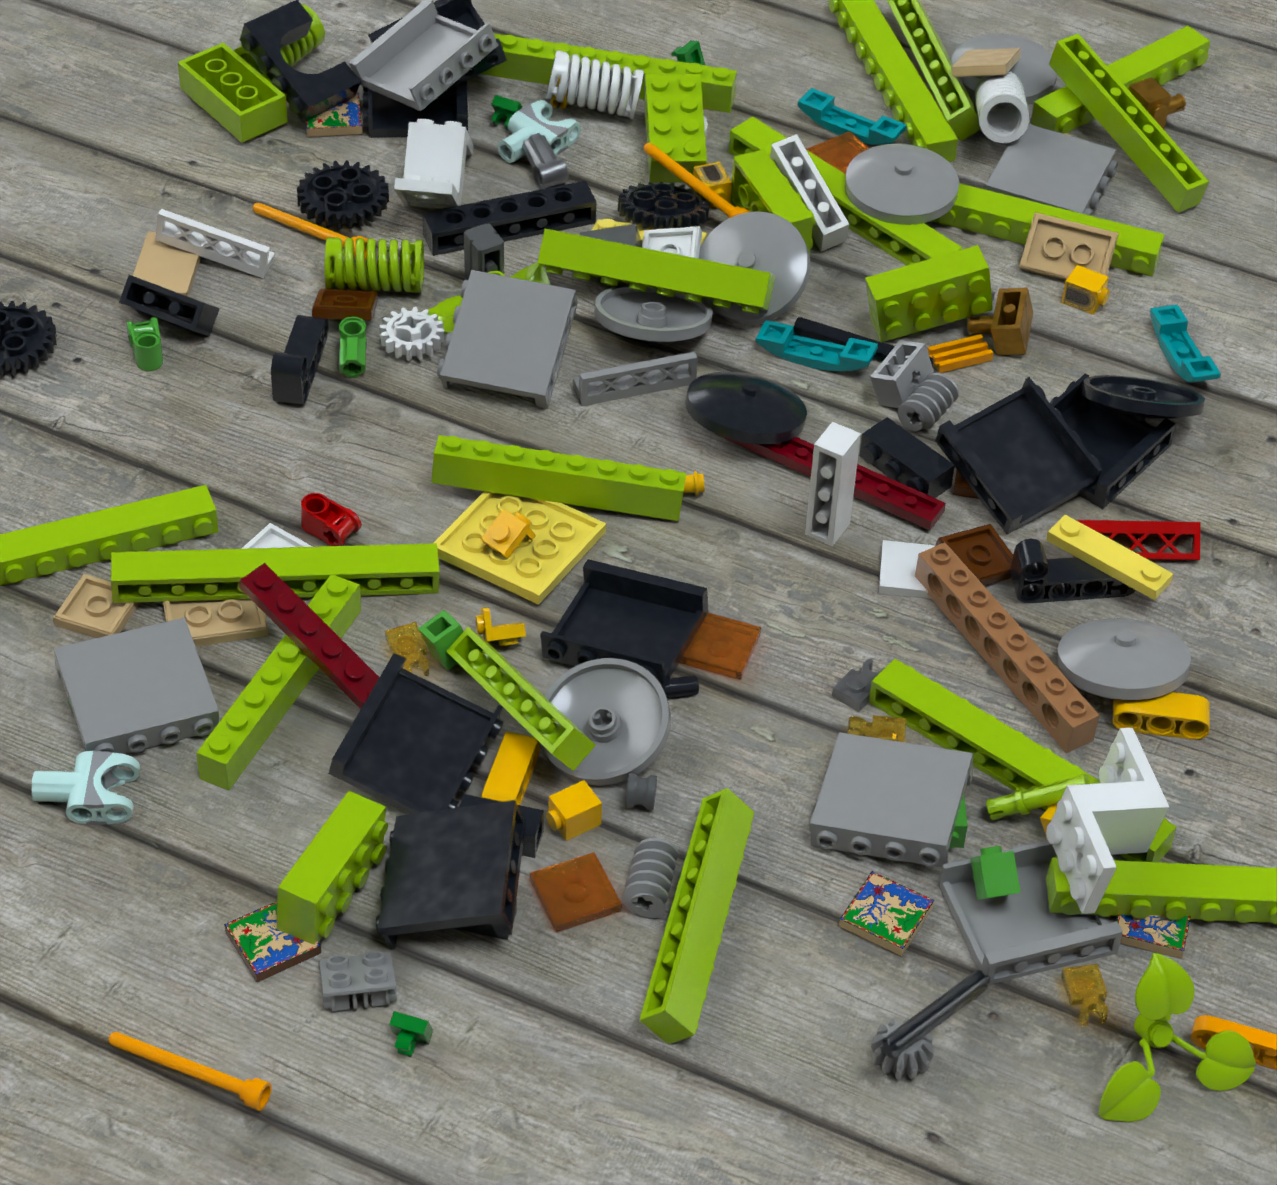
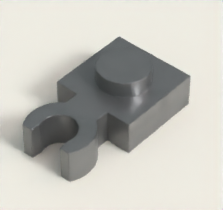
M867 659L862 665L861 673L851 669L833 687L832 697L860 712L869 703L872 680L885 667L879 672H872L873 660Z

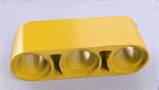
M1176 692L1142 700L1113 699V724L1118 729L1133 727L1135 733L1198 740L1206 737L1210 732V703L1203 696Z
M506 731L484 786L482 798L501 802L515 800L517 805H521L540 752V744L535 737Z

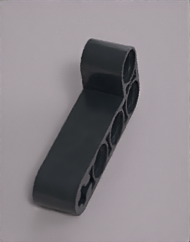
M297 315L284 353L275 352L272 358L271 382L274 402L305 405L327 341L329 330L327 318Z
M1025 539L1019 542L1014 549L1010 573L1017 599L1022 603L1116 598L1129 596L1137 591L1077 557L1047 559L1043 545L1037 539Z

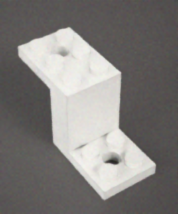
M417 119V123L409 122L403 178H395L394 190L404 206L443 209L461 205L466 155L473 156L474 146L466 127H462V123L446 121L445 125L434 124V121L429 119Z
M1133 727L1119 729L1114 742L1110 746L1106 760L1099 770L1101 783L1067 785L1061 800L1057 804L1055 814L1047 826L1048 842L1054 847L1058 857L1059 868L1065 873L1070 885L1071 896L1077 901L1082 914L1095 913L1117 868L1112 855L1147 852L1169 809L1166 798Z

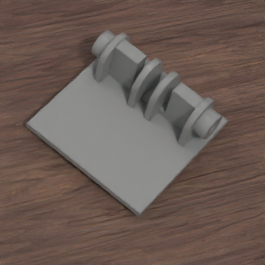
M369 951L364 955L348 957L339 954L330 956L328 959L319 960L324 1009L331 1008L332 1011L350 1009L349 994H352L353 1008L357 1009V993H363L365 1008H368L367 992L371 993L372 1007L390 1005V1001H397V987L391 952Z

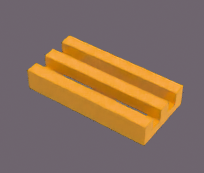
M981 334L927 347L929 357L934 359L933 365L939 373L992 361L994 354L992 349L988 350L989 345L987 342H983Z

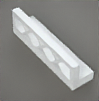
M161 209L158 213L155 237L157 241L260 278H264L274 262L275 253L269 251L270 247Z

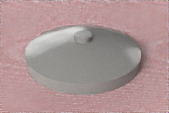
M999 33L980 35L966 40L953 52L951 61L954 65L967 50L1021 48V58L1009 71L1021 80L1027 105L1033 104L1034 101L1050 94L1056 84L1057 74L1049 65L1051 53L1040 44L1024 37ZM982 76L960 77L970 98L975 100L976 85ZM1003 102L995 106L1008 107L1012 103Z
M886 144L863 151L850 162L845 178L847 196L860 211L875 219L894 224H919L943 216L955 204L959 188L958 175L946 159L931 150L908 144Z
M767 212L742 213L722 222L711 231L702 243L699 259L772 273L775 276L769 309L768 311L760 310L759 314H752L741 311L742 306L731 304L730 309L714 306V300H704L710 304L712 311L716 315L737 324H759L782 315L799 299L809 279L811 265L809 250L799 231L786 219Z
M629 284L608 288L599 293L595 299V319L610 331L630 338L658 342L688 340L707 332L712 323L713 311L710 304L704 299L702 303L685 300L684 294L674 293V298L656 294L657 289L646 287V292L629 289Z
M1108 618L1089 621L1069 630L1059 642L1057 663L1062 674L1072 684L1087 692L1112 699L1142 700L1163 696L1179 688L1189 676L1191 654L1188 646L1180 637L1161 626L1134 619Z
M602 658L584 662L562 674L544 695L596 744L593 750L573 771L553 756L539 742L550 764L559 773L573 781L581 782L585 780L588 785H610L625 781L629 778V773L639 774L653 763L667 742L671 727V710L668 699L659 681L648 670L636 663L615 658Z

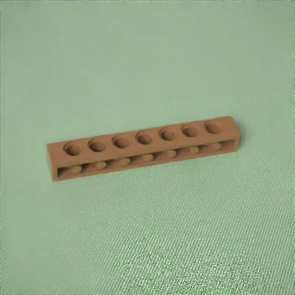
M944 542L919 553L915 577L927 589V595L1062 749L1069 753L1092 742L1100 715L951 548Z

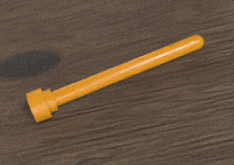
M652 143L644 145L645 153L726 214L728 219L750 212L745 207L740 208L737 206L735 208Z
M255 203L252 207L253 212L322 240L326 241L327 237H339L342 240L343 248L345 239L349 238L262 203ZM362 236L352 237V239H353V241H354V253H353V257L355 258V255H356V240H357L358 238H363L364 241H365V260H366V257H367V240H368V238H365V237H362Z
M113 1032L109 1035L108 1040L112 1046L238 1094L240 1100H243L244 1105L261 1111L270 1099L272 1084L257 1077L253 1080L248 1078L244 1081L120 1032Z

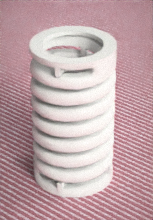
M557 50L546 99H551L553 95H556V100L562 102L567 93L568 104L573 105L577 98V105L579 107H584L587 101V107L591 110L596 107L598 100V111L604 112L608 103L607 110L609 114H614L618 106V116L633 119L644 71L637 69L631 74L629 67L620 69L618 64H614L610 68L608 62H603L600 66L599 60L594 59L590 63L588 57H583L580 60L576 54L572 55L569 61L567 52ZM559 76H560L559 86L556 87L557 82H558V79H559Z
M1010 71L1006 75L982 76L975 89V100L982 132L987 138L998 143H1009L1017 140L1024 134L1029 124V111L1021 80ZM999 103H1012L1010 106L1004 109L992 108L993 106Z

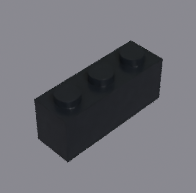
M128 275L119 303L210 336L220 310L218 307L132 275Z
M888 417L862 433L859 456L884 473L888 478L933 498H937L952 487L955 465Z

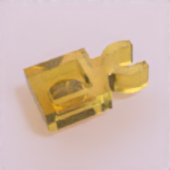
M417 622L386 630L385 638L392 655L396 653L406 658L404 669L412 673L413 668L419 667L423 670L424 675L428 676L429 662L423 657L427 655V647L418 630Z
M873 715L872 722H866L861 717L852 716L849 717L848 729L851 730H848V734L905 742L906 719Z
M1098 964L1063 968L1061 978L1070 1006L1081 1004L1079 1012L1081 1024L1083 1026L1088 1025L1090 1012L1098 1014L1101 1023H1106L1108 1007L1104 1002L1106 1001L1107 990Z

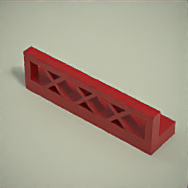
M1076 520L1102 535H1110L1108 538L1111 540L1116 535H1126L1133 542L1128 549L1132 551L1137 546L1141 552L1135 553L1146 559L1200 560L1201 522ZM1133 535L1141 536L1138 539H1136ZM1148 535H1157L1164 543L1156 553H1149L1140 543ZM1179 536H1192V553H1180L1171 543ZM1168 547L1173 553L1162 552Z

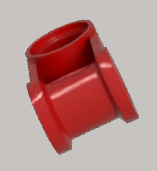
M307 494L301 500V526L303 530L324 541L329 546H343L345 539L351 533H356L361 529V520L354 511L339 505L323 494Z

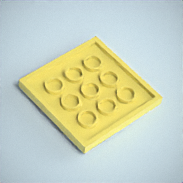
M484 491L434 543H437L439 559L539 605L606 533V523L563 503ZM503 509L513 515L516 512L524 515L531 521L532 524L529 527L536 535L533 540L525 536L508 559L484 544L480 539Z

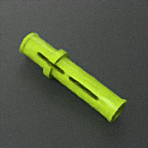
M1083 774L1078 777L1027 790L1018 788L1015 789V793L987 799V810L991 814L990 818L992 820L1018 813L1027 815L1030 814L1031 810L1058 804L1067 785L1090 784V781H1086L1088 776Z

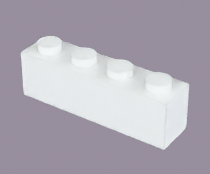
M793 135L772 144L770 158L776 161L783 176H787L791 187L796 193L800 194L804 205L814 214L815 225L812 227V237L820 251L822 252L847 240L849 223L798 135Z
M835 422L828 426L814 444L805 535L832 547L850 524L861 433Z

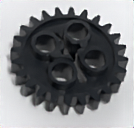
M348 160L343 165H339L337 161H334L331 167L323 163L322 170L314 167L313 174L305 173V179H300V186L297 187V203L301 208V213H307L308 220L315 218L316 225L326 222V228L336 224L337 229H341L342 225L347 224L348 228L352 229L353 223H357L362 227L364 226V220L374 222V216L381 217V210H386L387 203H389L388 183H385V176H379V170L370 172V165L360 168V162L351 166Z
M649 181L648 185L638 183V187L630 185L629 189H623V193H619L618 211L620 216L625 217V221H632V224H642L643 229L649 226L653 227V230L659 228L697 227L699 223L705 224V220L709 219L710 202L692 188L685 189L684 184L675 186L674 182L665 184L660 181L658 184H654Z
M11 301L8 306H4L0 302L1 377L5 375L6 371H11L12 375L15 376L17 369H22L27 373L29 365L38 368V360L47 361V353H54L53 346L57 345L56 328L52 317H47L45 310L38 312L36 305L27 309L26 302L21 303L19 307L15 306L14 301Z

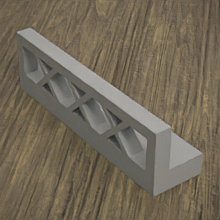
M695 352L580 373L579 377L573 378V388L581 406L688 386L696 379L698 357Z

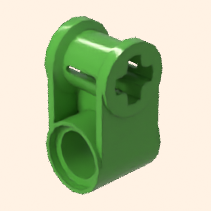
M151 317V321L139 323L127 321L129 343L133 349L138 368L145 371H153L160 368L163 364V354L157 318Z

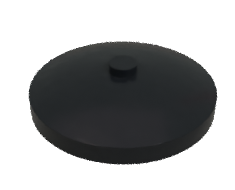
M724 371L702 375L691 382L685 400V406L689 415L702 427L722 437L751 444H777L794 439L802 432L807 417L805 404L793 391L773 380L742 372Z
M1115 375L1090 376L1083 380L1082 395L1087 399L1108 409L1128 414L1132 420L1143 422L1148 421V418L1175 419L1196 416L1203 412L1205 398L1193 390L1170 383L1137 377Z

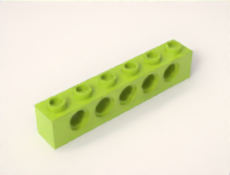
M467 627L446 651L553 756L574 771L596 746L496 649L471 628Z

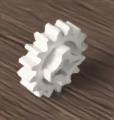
M413 307L412 311L401 308L400 314L392 311L390 312L391 318L384 317L383 325L379 327L381 346H386L387 353L395 351V358L406 355L407 360H411L412 356H417L421 360L424 353L432 356L433 349L440 350L441 342H444L443 321H438L437 314L429 316L428 309L418 312L417 307Z

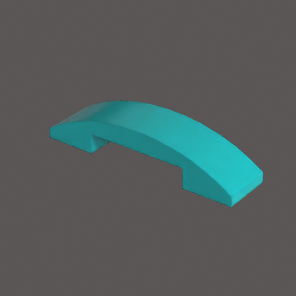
M810 88L797 103V106L817 124L834 134L860 143L874 145L891 144L906 130L907 124L883 115L875 122L834 106V96Z
M1178 304L1150 308V317L1157 339L1168 362L1176 373L1188 382L1219 379L1221 373L1210 356H1202L1187 332L1188 320Z
M768 320L764 322L756 337L758 345L782 359L806 367L827 371H852L869 367L878 349V343L849 338L846 346L797 336L794 335V326Z

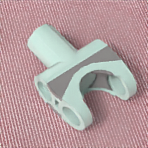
M539 100L525 106L512 115L508 123V130L512 135L498 143V151L503 160L507 163H512L526 155L522 148L523 141L527 140L530 135L540 133V135H545L555 156H557L577 140L581 131V124L575 119L550 121L553 110L551 104L544 100Z
M85 751L79 753L76 757L74 772L34 771L32 777L33 801L68 802L66 816L75 823L92 825L123 823L132 817L134 805L129 798L117 795V793L110 792L109 790L117 785L125 784V782L136 780L139 777L140 764L135 758L126 754ZM119 766H126L132 770L126 771L119 768ZM113 807H121L125 810L115 811Z

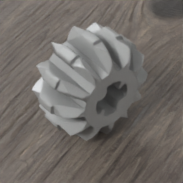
M908 1017L903 1023H899L892 1018L888 1026L881 1024L877 1029V1035L872 1039L871 1049H873L872 1052L874 1053V1065L882 1066L883 1075L891 1072L895 1073L897 1081H899L902 1075H907L911 1080H914L917 1072L925 1074L935 1051L934 1045H932L933 1038L931 1033H928L895 1058H889L886 1053L881 1052L880 1045L883 1044V1038L908 1021Z

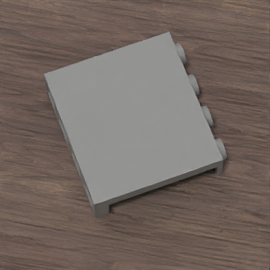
M424 0L352 59L349 64L352 71L361 81V86L421 111L498 46V43L489 23L483 25L479 30H475L438 15L433 1Z
M1028 124L1024 134L1017 140L1009 143L987 181L985 190L1092 216V209H1097L1101 193L1105 194L1110 177L1113 178L1118 166V161H1114L1116 149Z
M471 270L469 280H464L462 284L461 297L463 300L461 306H456L454 311L453 323L455 326L453 333L449 332L446 338L445 349L447 353L445 359L441 358L438 364L437 375L441 377L443 388L448 389L450 382L535 398L536 407L548 409L578 305L576 290Z
M185 617L54 648L55 669L58 678L63 680L85 751H105L120 754L140 752L149 747L173 744L178 740L193 736L208 735L219 723V710Z
M839 732L810 822L811 846L827 850L851 852L858 855L887 858L893 861L923 864L929 867H942L944 864H948V849L966 785L970 786L973 777V753Z
M1048 840L1030 845H1019L1013 849L1002 851H1014L1021 893L977 900L971 859L954 860L942 866L939 887L978 970H982L984 975L990 977L991 981L987 985L1118 953L1123 931L1117 921L1108 923L1104 916L1050 913L1046 875L1052 857H1058L1053 845Z

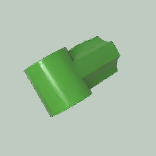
M347 317L339 325V371L345 374L347 378H358L360 374L366 371V324L361 318Z

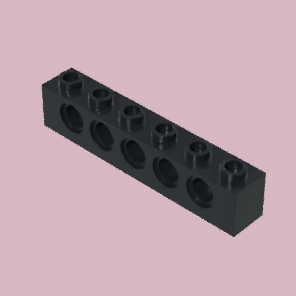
M581 181L423 212V236L432 256L464 250L465 230L483 224H490L504 242L544 234V229L561 231L596 223L597 201L587 182Z

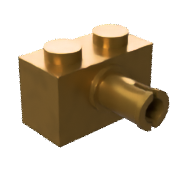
M1152 77L1129 85V91L1163 130L1165 129L1167 115L1185 110L1186 100L1183 95L1176 94L1171 97Z
M1028 287L999 289L994 315L968 317V333L970 335L992 333L997 355L1026 354L1034 314Z

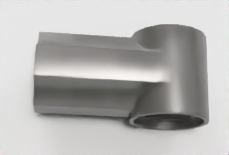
M536 133L523 141L522 148L533 167L534 181L539 189L568 182L567 166L562 158L557 159L545 135Z

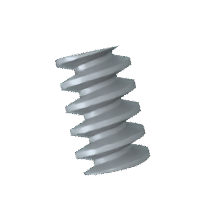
M939 372L927 375L911 395L899 406V420L909 431L917 432L921 429H931L935 422L939 420L959 397L958 386L951 378Z
M648 838L636 845L622 895L623 903L634 914L645 918H655L664 913L665 904L668 899L667 893H669L671 888L670 882L673 879V871L679 856L678 848L673 843L660 838Z

